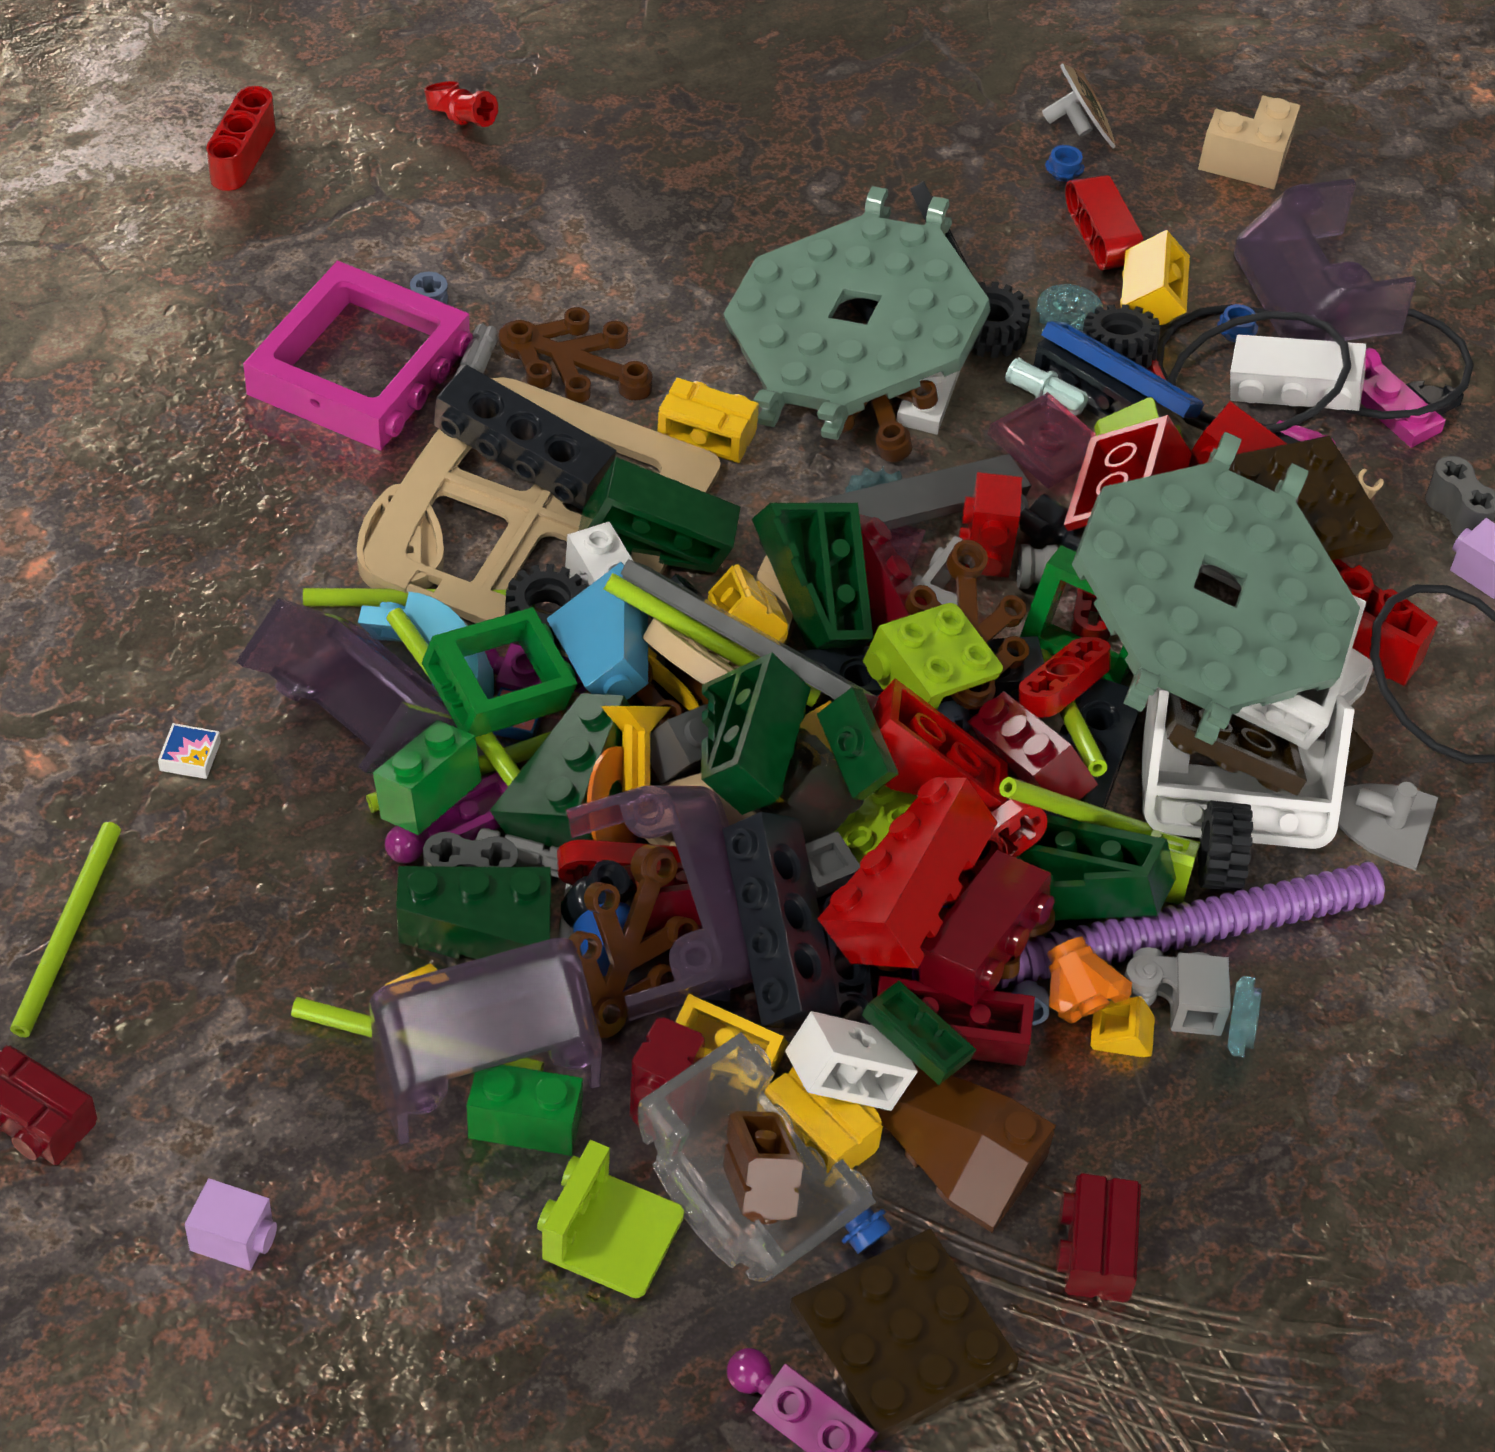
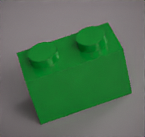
M436 720L373 772L381 819L419 835L481 783L475 735Z
M478 1060L467 1102L468 1139L572 1156L582 1115L583 1078Z

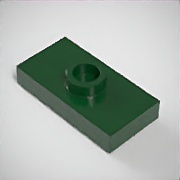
M851 687L817 713L853 799H866L899 774L862 689Z
M897 981L869 1002L862 1013V1016L938 1085L969 1062L976 1051V1048L901 981Z

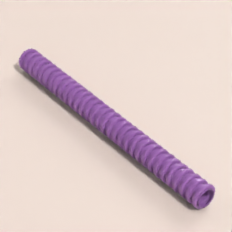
M1368 861L1360 866L1350 865L1347 869L1337 868L1333 872L1323 871L1318 876L1309 874L1304 879L1296 877L1290 882L1282 880L1276 885L1272 883L1265 884L1262 889L1255 886L1250 888L1248 892L1242 889L1236 891L1234 895L1224 893L1220 895V898L1210 896L1206 898L1205 902L1204 900L1197 899L1192 901L1191 905L1187 902L1178 904L1177 908L1169 905L1164 907L1162 912L1160 910L1158 916L1120 917L1119 922L1111 918L1106 920L1104 925L1097 921L1093 922L1090 928L1086 925H1079L1076 927V931L1066 928L1062 930L1061 935L1056 931H1052L1047 934L1046 938L1043 935L1033 937L1032 941L1028 940L1021 953L1019 974L1011 979H1000L996 987L1000 990L1008 987L1009 982L1016 986L1023 982L1024 979L1026 981H1037L1038 976L1044 980L1051 978V972L1048 968L1051 962L1047 952L1059 944L1076 937L1083 936L1087 945L1093 947L1096 954L1108 964H1111L1112 959L1116 963H1121L1126 960V956L1132 959L1134 953L1141 948H1156L1165 953L1169 951L1170 947L1174 950L1183 948L1184 943L1192 947L1197 945L1198 941L1203 944L1209 943L1213 937L1216 940H1223L1227 937V934L1231 937H1236L1241 932L1245 934L1253 933L1256 928L1263 931L1268 929L1270 925L1276 928L1282 926L1284 922L1290 925L1296 923L1298 919L1307 921L1312 916L1321 918L1326 913L1334 915L1339 913L1340 910L1347 912L1353 910L1354 907L1361 909L1368 906V904L1378 905L1382 903L1384 898V880L1376 865ZM912 968V980L919 981V968Z

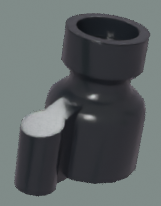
M1045 493L1036 499L1029 509L1024 508L1020 512V530L1045 546L1057 544L1077 552L1086 526L1067 531L1064 522L1068 508Z
M602 860L593 867L588 876H584L574 883L561 902L562 916L571 928H573L576 920L588 911L584 903V894L592 883L602 882L615 886L620 894V902H627L635 892L634 882L629 878L623 866L612 860ZM604 890L599 894V905L605 903L606 893Z

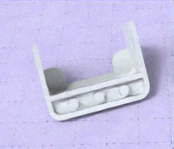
M1157 687L1154 695H1149L1142 743V810L1147 823L1152 829L1172 835L1201 838L1204 812L1207 809L1208 801L1213 800L1251 805L1253 812L1251 821L1253 822L1252 843L1317 849L1332 841L1338 829L1354 708L1342 695L1338 694L1329 725L1326 728L1325 740L1317 739L1308 750L1298 746L1307 782L1298 796L1284 790L1280 792L1271 791L1262 786L1255 777L1241 771L1231 773L1220 767L1189 764L1190 754L1180 751L1167 739L1165 721L1169 692Z

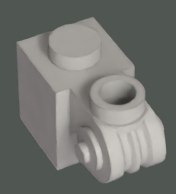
M1151 947L1141 948L1134 953L1133 958L1127 965L1124 976L1132 982L1130 997L1142 996L1148 1006L1154 1003L1157 995L1167 999L1170 1003V1026L1173 1032L1222 1035L1231 1009L1229 957L1211 956L1204 952L1178 953L1177 957H1166L1162 951Z

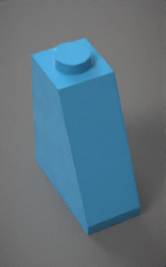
M620 562L550 615L547 621L585 688L591 694L624 695L627 700L648 684V643L643 639V635L648 628V614L603 590L612 573L622 578L623 575L620 573L624 564Z

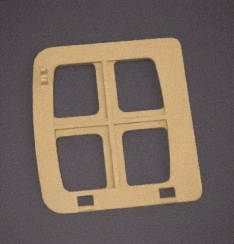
M505 377L491 378L616 449L617 453L656 467L660 471V475L677 480L705 493H709L719 475L720 459L711 451L515 379ZM438 429L410 468L381 516L364 550L365 566L373 575L372 581L383 588L395 589L407 594L414 592L430 596L450 607L459 617L479 623L505 615L506 596L492 590L508 589L510 580L512 578L516 579L517 573L520 572L533 549L542 538L551 536L567 541V534L579 530L582 515L568 510L563 505V502L558 500L550 491L535 483L526 491H518L461 470L458 465L472 447L457 438L447 436L441 429ZM440 496H447L498 515L508 522L507 528L471 582L413 561L406 555L412 536H414L417 525L421 526L426 517L427 507L429 504L432 506L435 499ZM635 552L631 554L633 561L646 565L660 574L663 573L667 566L659 563L660 556ZM417 571L428 574V582L438 585L434 592L410 583ZM534 607L535 611H537V612L545 613V614H552V613H550V612H547V611H544V610L539 609V608H537V607ZM556 644L561 656L568 657L561 644Z

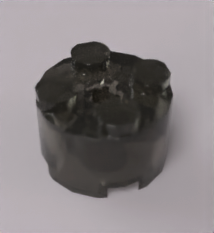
M801 734L799 735L801 743L794 745L795 752L790 759L783 783L784 790L779 800L770 806H763L752 812L754 814L765 812L800 818L804 841L807 844L834 833L845 822L849 814L854 813L863 805L864 800L851 797L833 752L816 735Z

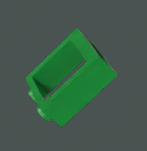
M1062 545L1045 566L1020 637L1038 636L1041 649L1047 650L1051 655L1058 653L1071 641L1082 638L1052 624L1066 583L1095 595L1087 579L1080 580L1072 566L1076 551ZM1124 645L1120 654L1111 650V668L1102 678L1121 684L1128 672L1131 671L1125 660L1128 652Z
M534 607L434 635L422 660L424 669L457 728L473 734L475 737L564 710L577 685L572 666L562 658L554 644L550 628L545 623H542ZM518 641L542 683L487 699L464 657Z

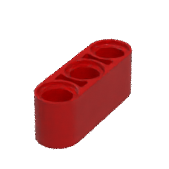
M248 86L241 89L207 143L206 151L210 181L219 190H236L246 183L275 133L273 96L267 88Z
M1109 175L1068 181L1065 187V200L1068 211L1100 270L1124 267L1125 250L1143 242L1144 239L1112 178Z

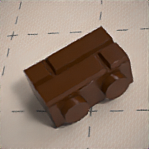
M735 1111L729 1114L726 1136L729 1143L725 1144L723 1168L742 1215L758 1224H773L778 1220H791V1218L796 1217L799 1201L797 1187L801 1185L803 1161L797 1152L783 1117L777 1112Z

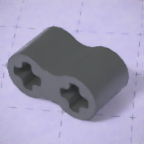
M1446 456L1438 460L1425 494V500L1429 507L1443 514L1449 520L1453 534L1458 538L1466 528L1473 530L1485 518L1495 522V491L1478 481L1473 466L1467 460L1457 456Z
M439 832L432 835L423 847L424 866L518 867V851L516 846L507 838L500 836L472 841L464 839L455 833Z

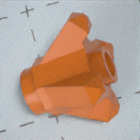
M1083 936L1063 942L1047 952L1051 962L1048 966L1051 972L1049 1007L1056 1010L1058 1017L1068 1023H1075L1082 1017L1104 1009L1110 1004L1108 998L1114 1003L1130 998L1132 982L1100 958L1094 948L1087 945Z

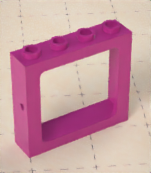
M337 260L243 363L247 395L381 451L392 437H397L401 433L406 420L415 410H420L423 407L428 394L438 383L441 384L445 381L450 368L459 357H463L469 342L473 339V335L470 333L469 313ZM349 303L430 335L377 397H367L293 366Z

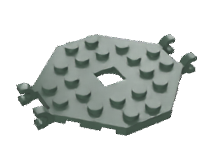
M872 186L866 199L863 215L755 258L723 315L730 334L736 338L741 352L753 373H756L762 382L763 389L758 391L753 400L762 408L758 416V424L775 427L785 403L818 409V419L825 420L821 429L822 437L838 440L848 416L864 410L865 402L882 395H886L888 399L921 387L920 380L942 372L945 377L961 370L990 313V303L983 289L945 236V233L949 231L952 225V218L945 217L946 211L950 206L949 199L933 196L927 210L925 225L889 219L891 208L884 206L885 200L888 197V189ZM866 298L878 302L867 325L832 318L839 304L847 300Z
M1224 432L1218 448H1214L1211 452L1208 463L1103 487L1095 501L1072 562V566L1079 579H1087L1097 599L1094 605L1111 636L1117 634L1128 652L1125 660L1134 677L1123 704L1142 712L1149 695L1153 696L1157 687L1205 709L1195 737L1211 745L1217 740L1220 728L1225 730L1231 715L1239 713L1243 707L1258 703L1265 706L1294 698L1301 691L1312 688L1319 691L1332 687L1341 676L1360 606L1296 503V499L1303 488L1309 471L1292 463L1287 470L1284 481L1280 480L1278 482L1275 492L1230 471L1229 468L1242 439L1227 432ZM1209 564L1219 567L1236 579L1241 586V591L1235 607L1194 588L1201 565Z

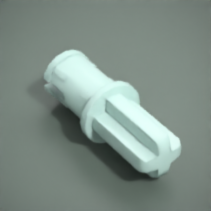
M1020 357L1015 358L1008 367L1005 381L1035 395V399L1039 403L1047 401L1073 415L1081 414L1087 405L1088 398L1086 392L1059 379L1055 371L1045 372L1025 362Z

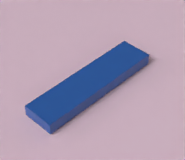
M1047 322L1041 334L1043 337L1145 396L1154 398L1157 403L1182 417L1198 418L1205 405L1202 400L1066 322Z

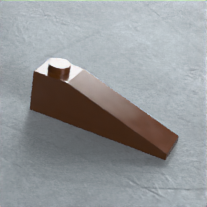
M913 1062L918 1072L892 1111L875 1108L881 1118L882 1130H889L906 1150L905 1157L915 1168L921 1167L936 1185L937 1194L948 1206L992 1233L1047 1159L1056 1125L1008 1096L951 1075L938 1085Z

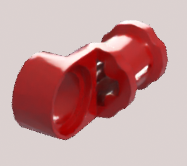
M457 81L439 82L424 88L428 109L446 112L448 119L456 125H465L473 122L479 127H489L494 123L499 111L497 99L489 91L482 90L472 94L466 89H460Z

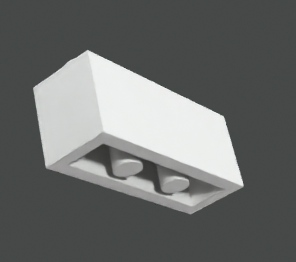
M1237 335L1230 370V401L1314 407L1334 388L1342 370L1343 363L1340 346L1335 341ZM1348 342L1351 360L1350 372L1340 394L1325 408L1360 410L1365 377L1366 344Z

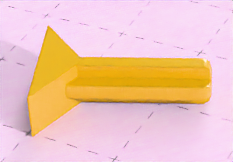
M601 706L622 731V809L627 814L648 813L650 811V732L671 707Z

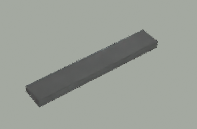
M1009 453L805 503H858L859 514L879 518L890 530L962 512L965 496L973 497L977 472L1022 477V494L1024 496L1028 494L1032 485Z
M629 559L625 563L620 574L627 581L760 657L773 652L805 683L833 699H837L851 687L862 689L871 710L874 709L879 697L652 568Z

